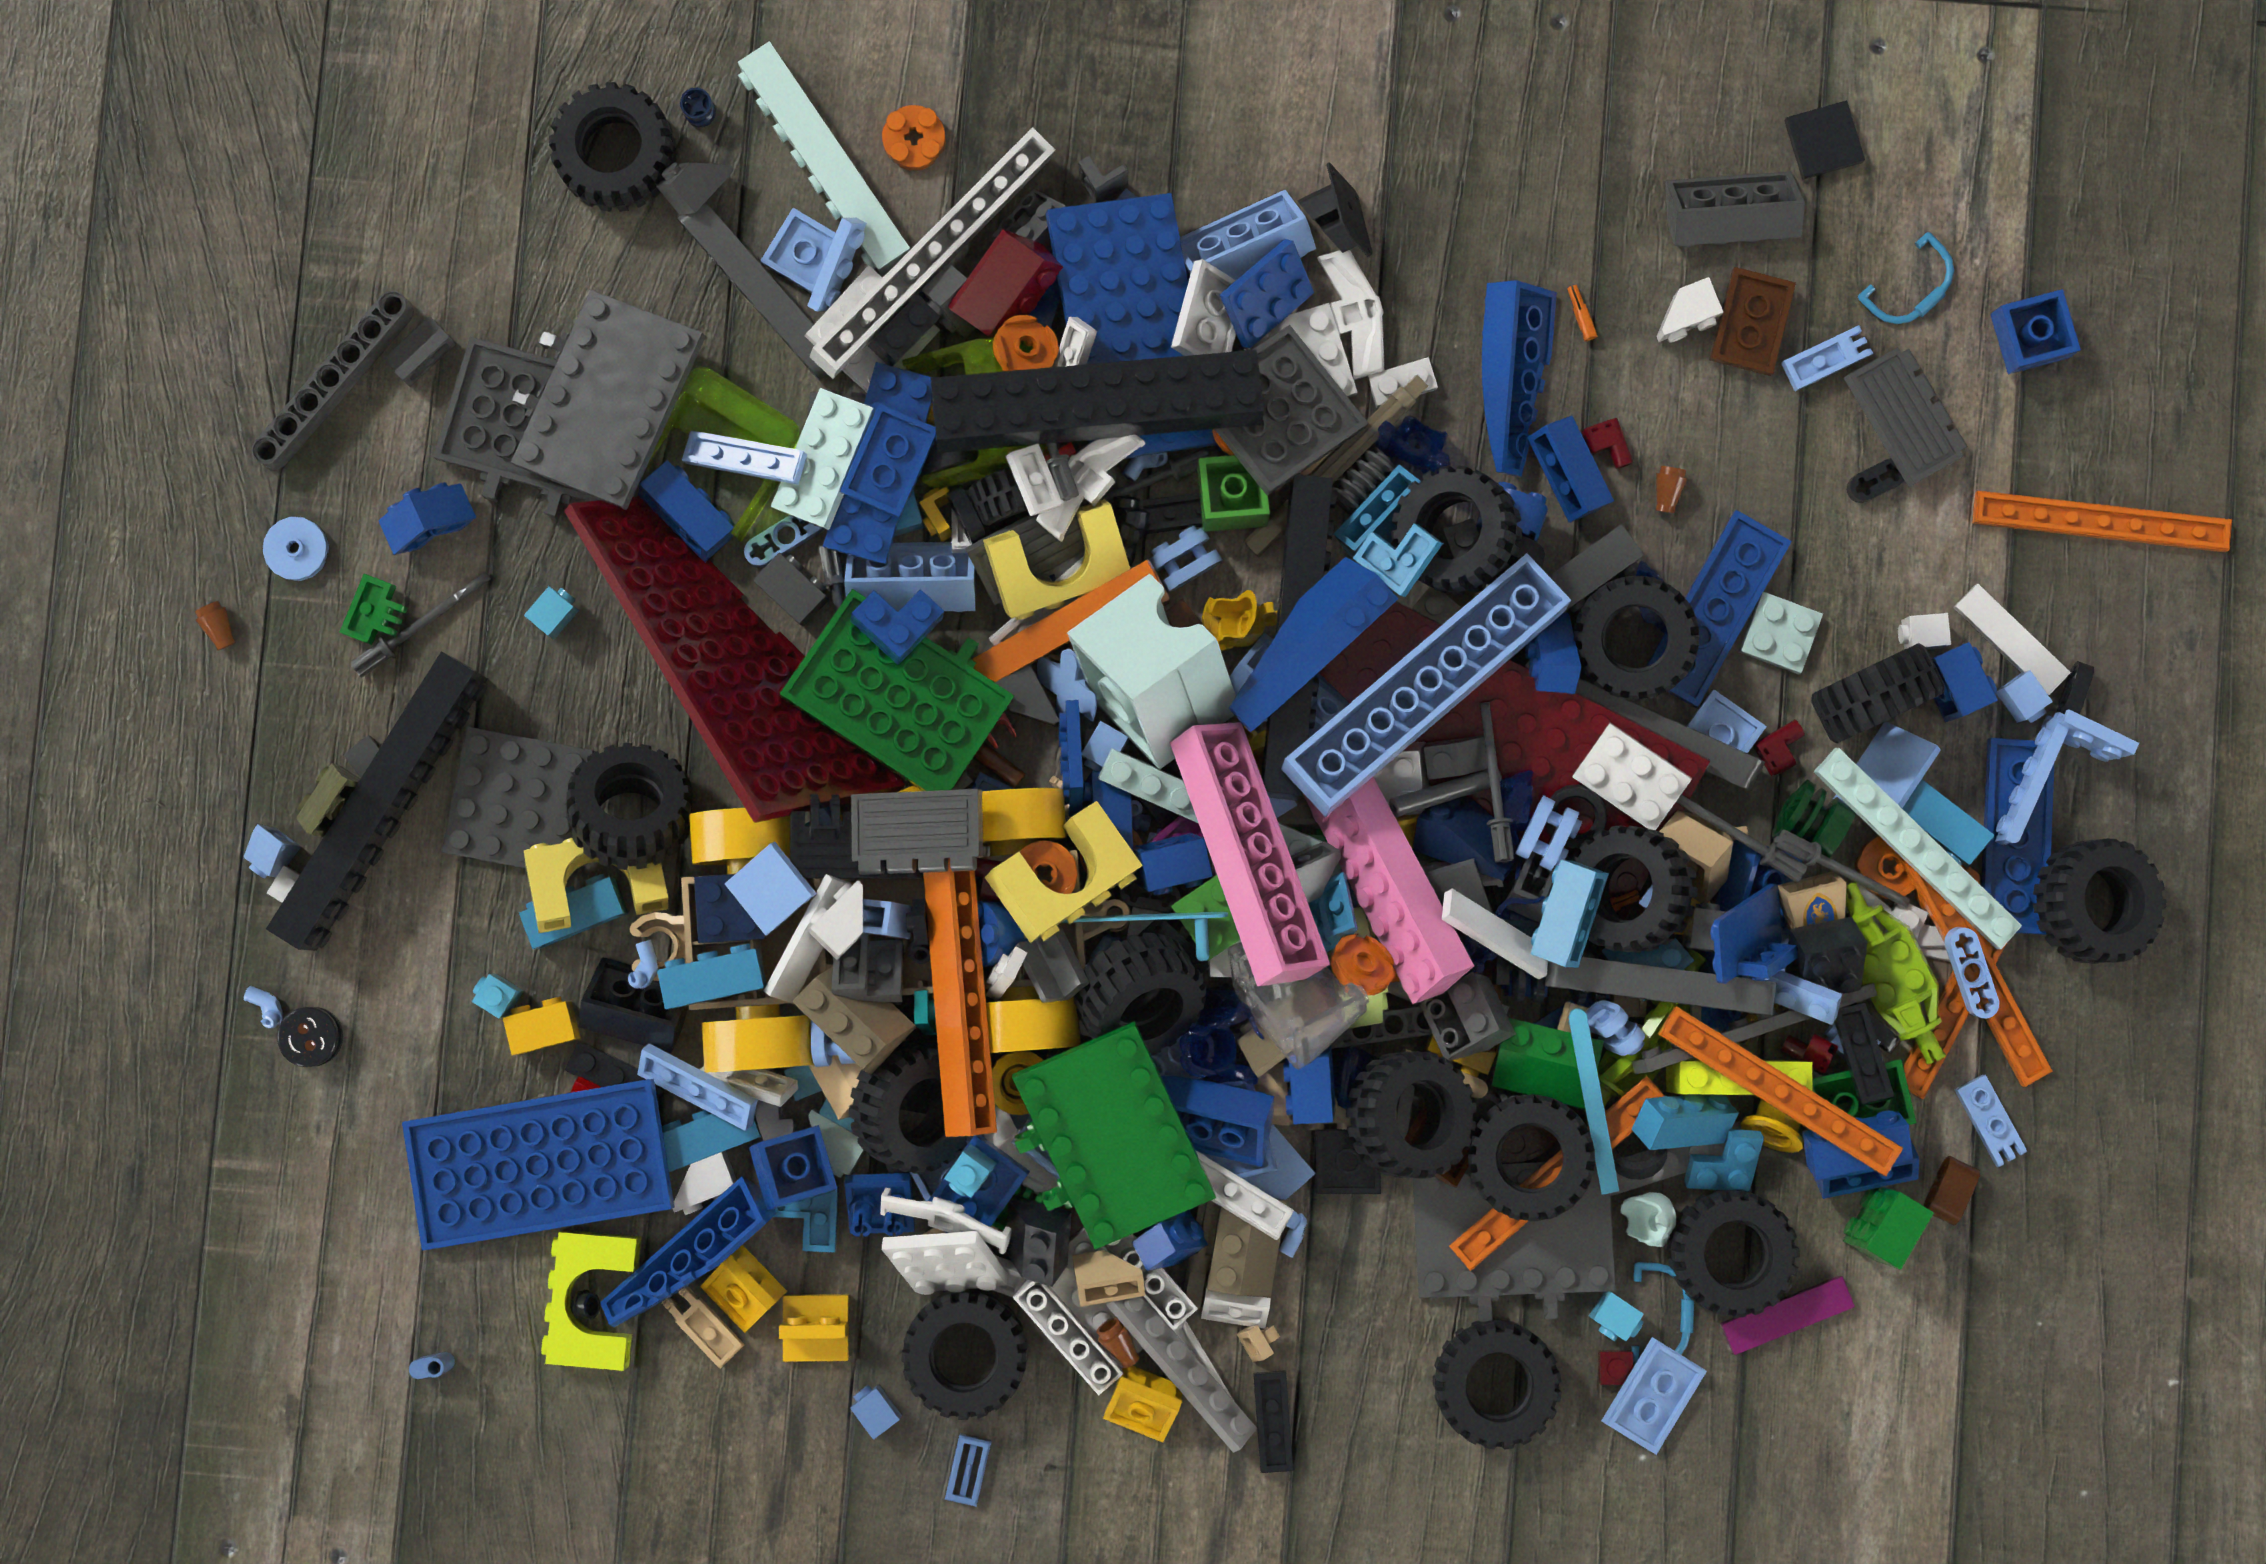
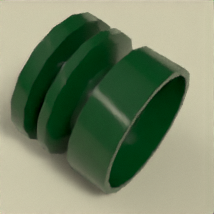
M1807 779L1790 795L1783 805L1773 829L1772 837L1776 838V836H1780L1781 830H1786L1810 843H1819L1821 845V854L1830 858L1847 834L1856 813L1838 797L1829 802L1826 807L1823 806L1827 791L1820 788L1813 795L1816 784Z

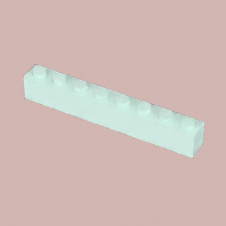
M770 41L738 61L742 71L738 77L748 91L754 89L759 99L756 100V103L764 116L767 117L771 114L777 124L773 128L781 141L784 143L788 140L793 146L794 150L790 153L800 168L806 166L812 174L808 180L818 194L824 192L829 199V202L825 205L834 219L837 220L840 217L841 219L858 218L867 223L863 231L865 234L864 240L860 246L865 253L861 255V258L866 266L869 265L874 270L876 269L882 277L911 249Z

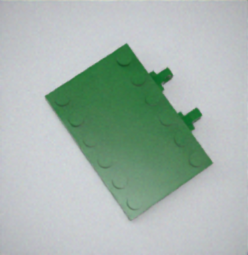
M851 589L779 696L922 791L952 790L1015 695L974 669L976 662L971 657L977 650L979 643L970 637L966 639L958 653L951 649L948 652L925 637L897 665L850 622L851 613L866 599L865 596Z
M1135 1021L1012 1075V1079L1033 1120L1026 1124L1028 1130L1015 1135V1145L1020 1154L1035 1149L1037 1146L1040 1147L1041 1151L1047 1149L1060 1178L1057 1179L1058 1186L1042 1192V1200L1048 1211L1065 1205L1066 1209L1074 1206L1095 1250L1216 1198L1211 1182Z

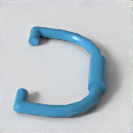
M1925 233L1915 242V245L1921 249L1929 242L1939 252L1946 266L1944 282L1914 307L1913 312L1903 316L1889 315L1880 310L1868 298L1875 291V288L1869 285L1858 295V299L1873 315L1882 321L1893 324L1911 322L1919 316L1923 317L1946 296L1945 292L1952 284L1955 271L1953 260L1947 249L1932 233Z
M1636 1262L1634 1264V1281L1642 1282V1270L1667 1273L1673 1278L1676 1276L1674 1270L1668 1265ZM1683 1288L1684 1299H1681L1680 1332L1683 1333L1679 1345L1674 1350L1679 1354H1682L1688 1346L1694 1324V1301L1685 1294ZM1631 1345L1633 1365H1635L1640 1358L1639 1346Z

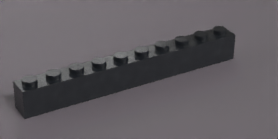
M1296 474L1290 482L1275 636L1294 609L1293 607L1298 599L1324 576V571H1329L1331 552L1326 551L1327 539L1332 540L1334 531V520H1329L1330 508H1335L1337 500V489H1332L1333 478ZM1317 677L1310 679L1267 718L1261 777L1269 798L1299 801L1303 795V792L1281 768L1285 758L1308 739L1309 728L1314 729L1316 709H1311L1312 697H1317L1319 678Z

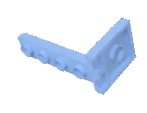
M2069 709L2066 710L2065 714L2057 712L2054 714V717L2047 715L2041 726L2042 729L2035 739V745H2037L2033 757L2030 756L2023 766V780L2020 786L2017 785L2010 795V809L2007 815H2003L1997 824L1996 832H1998V836L1995 842L2001 845L2019 842L2063 743L2074 748L2082 746L2091 751L2090 755L2092 757L2108 762L2109 760L2134 755L2139 742Z

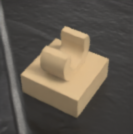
M1258 1325L1246 1327L1237 1333L1252 1362L1265 1360L1274 1354L1269 1344L1280 1337L1274 1325L1269 1328L1265 1327L1260 1330Z

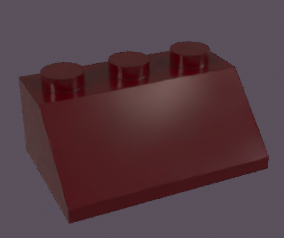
M1002 229L952 299L948 308L987 336L994 338L998 329L1007 319L1017 315H1029L1035 309L1038 301L1048 287L1054 283L1056 276L1063 266L1041 243Z

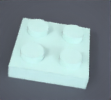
M1763 592L1755 606L1739 653L1799 675L1803 671L1823 614Z

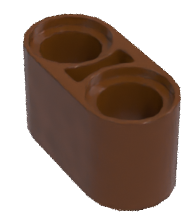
M1947 1156L1937 1172L1925 1199L1924 1207L1933 1211L1934 1217L1953 1226L1956 1225L1962 1218L1980 1177V1170L1952 1156Z

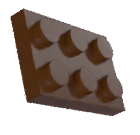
M1734 267L1731 271L1722 307L1723 313L1719 319L1709 361L1768 376L1773 375L1796 282Z

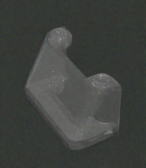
M1242 942L1228 948L1232 983L1238 998L1289 1062L1298 1070L1312 1063L1367 1011L1366 1004L1369 1003V999L1363 987L1360 985L1356 986L1352 982L1343 986L1327 967L1305 980L1258 987Z

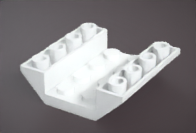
M1083 1227L1069 1239L1068 1265L1053 1287L1026 1280L1013 1298L1099 1396L1123 1375L1121 1369L1123 1366L1098 1342L1099 1336L1097 1334V1329L1102 1323L1116 1316L1106 1306V1303L1080 1307L1072 1255L1106 1250L1140 1268L1144 1279V1298L1172 1330H1175L1198 1308L1163 1268L1146 1270L1132 1244V1241L1137 1239L1134 1234L1095 1250ZM1130 1333L1136 1352L1139 1353L1143 1347Z

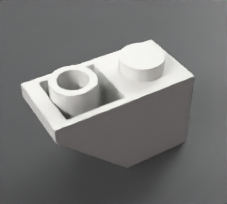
M1709 277L1679 288L1673 296L1656 336L1658 342L1668 339L1672 343L1686 337V331L1698 327L1699 331H1703L1717 324L1716 320L1721 316L1723 310Z
M858 880L852 886L848 883L842 886L833 896L837 901L828 910L824 906L820 908L809 920L813 924L809 929V933L836 960L863 933V885Z
M726 1151L690 1165L675 1198L674 1213L683 1209L684 1214L687 1215L702 1209L701 1202L710 1198L716 1200L737 1181Z

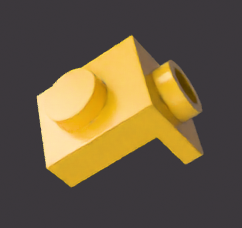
M947 486L942 489L934 488L923 496L924 500L919 502L926 516L922 520L924 526L931 536L937 534L941 542L952 537L950 526L938 509L949 502L946 495L949 492Z

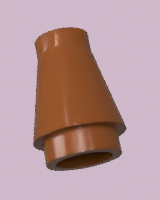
M1668 466L1660 467V472L1656 473V511L1675 514L1677 503L1688 479L1685 478V469Z
M219 601L205 605L195 611L198 617L195 619L196 622L211 639L218 651L236 643L232 635L226 607H222Z
M1117 1317L1108 1319L1097 1329L1098 1342L1124 1368L1131 1367L1139 1360L1140 1356L1136 1352L1129 1331Z

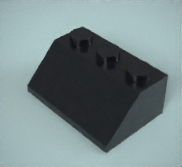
M602 957L581 1000L578 1027L643 1046L651 1044L665 1052L672 1053L682 1031L689 1005L665 1009L659 981L653 980L649 986L643 989L633 988L628 982L629 974L634 972L632 965Z

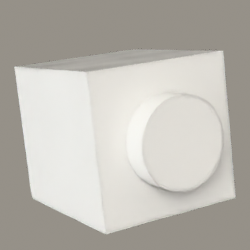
M1948 613L1909 616L1902 619V625L1898 627L1899 642L1904 644V650L1918 643L1925 646L1927 650L1943 649L1951 645Z

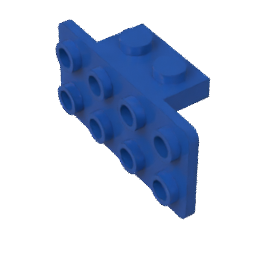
M1768 884L1715 919L1712 924L1710 934L1712 941H1714L1715 952L1713 970L1716 973L1718 983L1726 984L1737 975L1751 976V979L1754 981H1766L1798 958L1797 945L1781 944L1780 903L1777 884Z

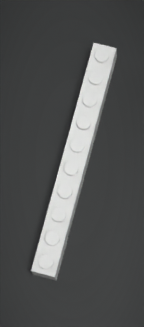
M1032 127L812 348L809 357L834 379L1050 161L1055 149Z

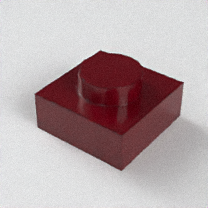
M1598 1350L1599 1384L1623 1385L1633 1369V1352L1631 1350Z

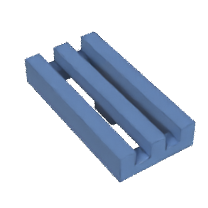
M960 1433L945 1500L977 1507L992 1440L979 1439V1437H970ZM964 1443L970 1444V1450L960 1494L957 1495L953 1494ZM979 1446L983 1447L973 1495L970 1498L966 1497L976 1449Z

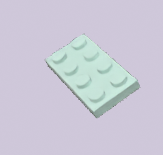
M820 388L795 447L796 450L804 451L807 454L799 485L781 482L771 507L829 530L844 496L840 490L876 409Z

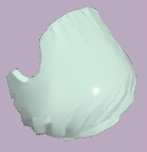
M1649 1192L1625 1199L1623 1204H1621L1620 1213L1627 1217L1628 1228L1626 1232L1629 1236L1646 1243L1648 1246H1665L1672 1230L1676 1226V1212L1668 1197L1661 1193Z

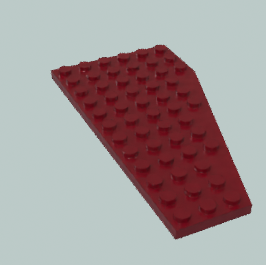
M639 496L632 497L627 510L602 500L570 503L564 511L754 823L790 816L793 811H810L811 794H818L820 809L829 807L831 795H839L841 805L851 803V794L895 793L903 788L905 784L897 773L779 696L805 656L780 631L775 634L741 599L744 594L710 560L705 563Z
M1396 601L1320 670L1319 673L1351 703L1443 624ZM1509 659L1414 741L1434 742L1484 735L1480 703L1490 702L1497 764L1502 776L1500 788L1504 818L1513 819V824L1510 825L1511 833L1520 840L1543 795L1550 798L1557 790L1567 785H1583L1572 776L1610 722L1689 775L1692 780L1682 792V795L1689 799L1710 763V759L1577 692L1570 694L1536 691L1534 677L1529 676V668L1512 659ZM1469 774L1429 779V784L1433 786ZM1491 788L1465 796L1473 799L1494 817ZM1578 797L1563 801L1558 807L1557 813L1563 815L1567 807L1579 812L1577 819L1581 820L1582 824L1577 835H1582L1589 831L1595 821V811L1591 804L1585 799ZM1602 798L1606 806L1607 816L1604 830L1609 831L1613 826L1646 828ZM1675 802L1656 831L1659 832L1677 810L1683 812L1685 808ZM1544 826L1538 839L1549 844L1551 836ZM1564 846L1565 849L1569 850L1568 856L1572 858L1573 854L1580 855L1582 853L1580 848L1572 849ZM1523 857L1513 868L1516 872L1519 869ZM1630 858L1619 865L1610 880L1609 898L1615 896L1617 898L1634 890L1640 893L1650 874L1642 861ZM1634 903L1622 907L1616 913L1625 920Z

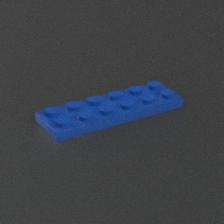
M876 362L864 404L877 409L878 404L881 403L927 423L932 406L931 378L933 377ZM844 495L831 527L827 530L823 547L886 565L899 518Z
M1738 510L1732 513L1685 596L1693 608L1698 622L1699 647L1694 664L1688 674L1668 692L1695 708L1702 701L1792 542ZM1667 629L1645 667L1655 663L1663 655L1668 642Z
M1987 739L1984 827L1995 836L1983 850L1981 886L2022 925L2016 933L2047 935L2045 931H2040L2036 922L2040 919L2038 913H2034L2033 903H2037V895H2033L2034 885L2040 883L2037 875L2041 867L2049 866L2046 861L2051 856L2054 764L2019 842L2001 845L1995 842L1998 836V832H1996L1997 824L2003 815H2007L2011 803H2009L2010 795L2017 785L2020 786L2024 774H2022L2023 766L2030 756L2033 757L2037 745L2032 740Z

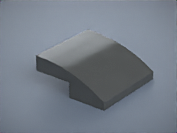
M868 933L862 934L838 960L833 957L832 994L863 1001L902 1002L903 939L869 941Z

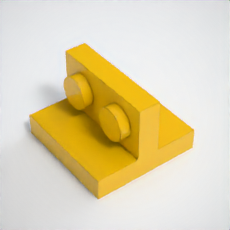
M744 1245L724 1260L700 1286L744 1333L787 1292Z
M849 1294L783 1295V1322L779 1325V1339H783V1362L849 1360Z
M1135 1366L1122 1367L1123 1375L1117 1380L1103 1419L1163 1443L1179 1412L1182 1403V1393L1170 1380Z

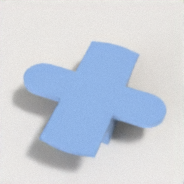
M1071 649L1063 650L1060 663L1050 661L1046 657L1039 659L1037 663V679L1042 685L1057 695L1055 711L1058 719L1059 713H1065L1066 700H1079V712L1091 721H1094L1097 710V696L1089 689L1075 652Z

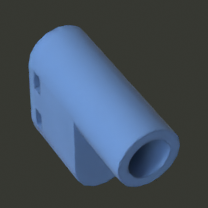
M442 1352L420 1357L410 1364L409 1373L415 1379L439 1377L454 1367V1356L451 1353ZM436 1362L440 1364V1370L437 1369Z

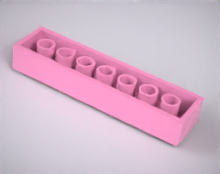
M1242 723L1193 725L1172 740L1170 745L1256 984L1259 987L1305 980L1331 964Z
M1374 777L1367 781L1326 818L1303 794L1327 843L1340 850L1341 858L1339 864L1342 872L1346 874L1347 880L1356 895L1359 905L1363 908L1373 932L1377 935L1380 943L1392 955L1394 960L1393 967L1412 1004L1443 994L1472 969L1474 964L1454 927L1442 920L1443 906Z

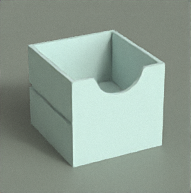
M1149 573L1072 628L1067 634L1089 689L1097 696V706L1160 770L1175 759L1170 745L1172 740L1193 725L1222 724L1233 717L1234 714L1230 711L1229 706L1236 695L1217 639L1202 624L1184 628L1170 626L1161 602V598L1165 594L1164 587Z

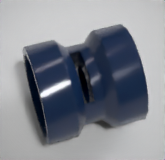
M696 87L690 88L682 94L680 107L687 121L695 127L710 125L715 118L716 108L709 93L704 89Z

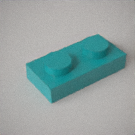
M928 990L914 991V1024L925 1036L937 1035L934 998Z

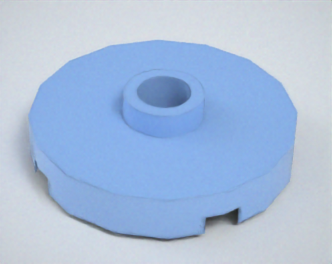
M288 517L279 520L269 529L263 542V555L266 564L275 574L294 581H302L315 576L324 567L327 553L329 552L326 534L317 524L303 517ZM293 543H298L299 545L296 553L290 552V546Z

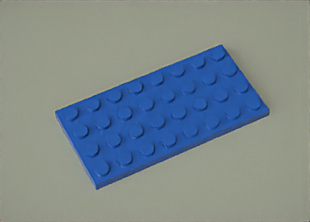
M1172 193L1047 209L1045 214L1053 256L1063 266L1057 275L1066 325L1069 317H1078L1097 330L1087 364L1184 356L1171 348L1188 286ZM1212 429L1140 435L1139 437L1146 444L1124 459L1212 446L1217 443L1214 440ZM1088 440V445L1094 440Z
M654 1078L402 1122L422 1251L675 1208Z

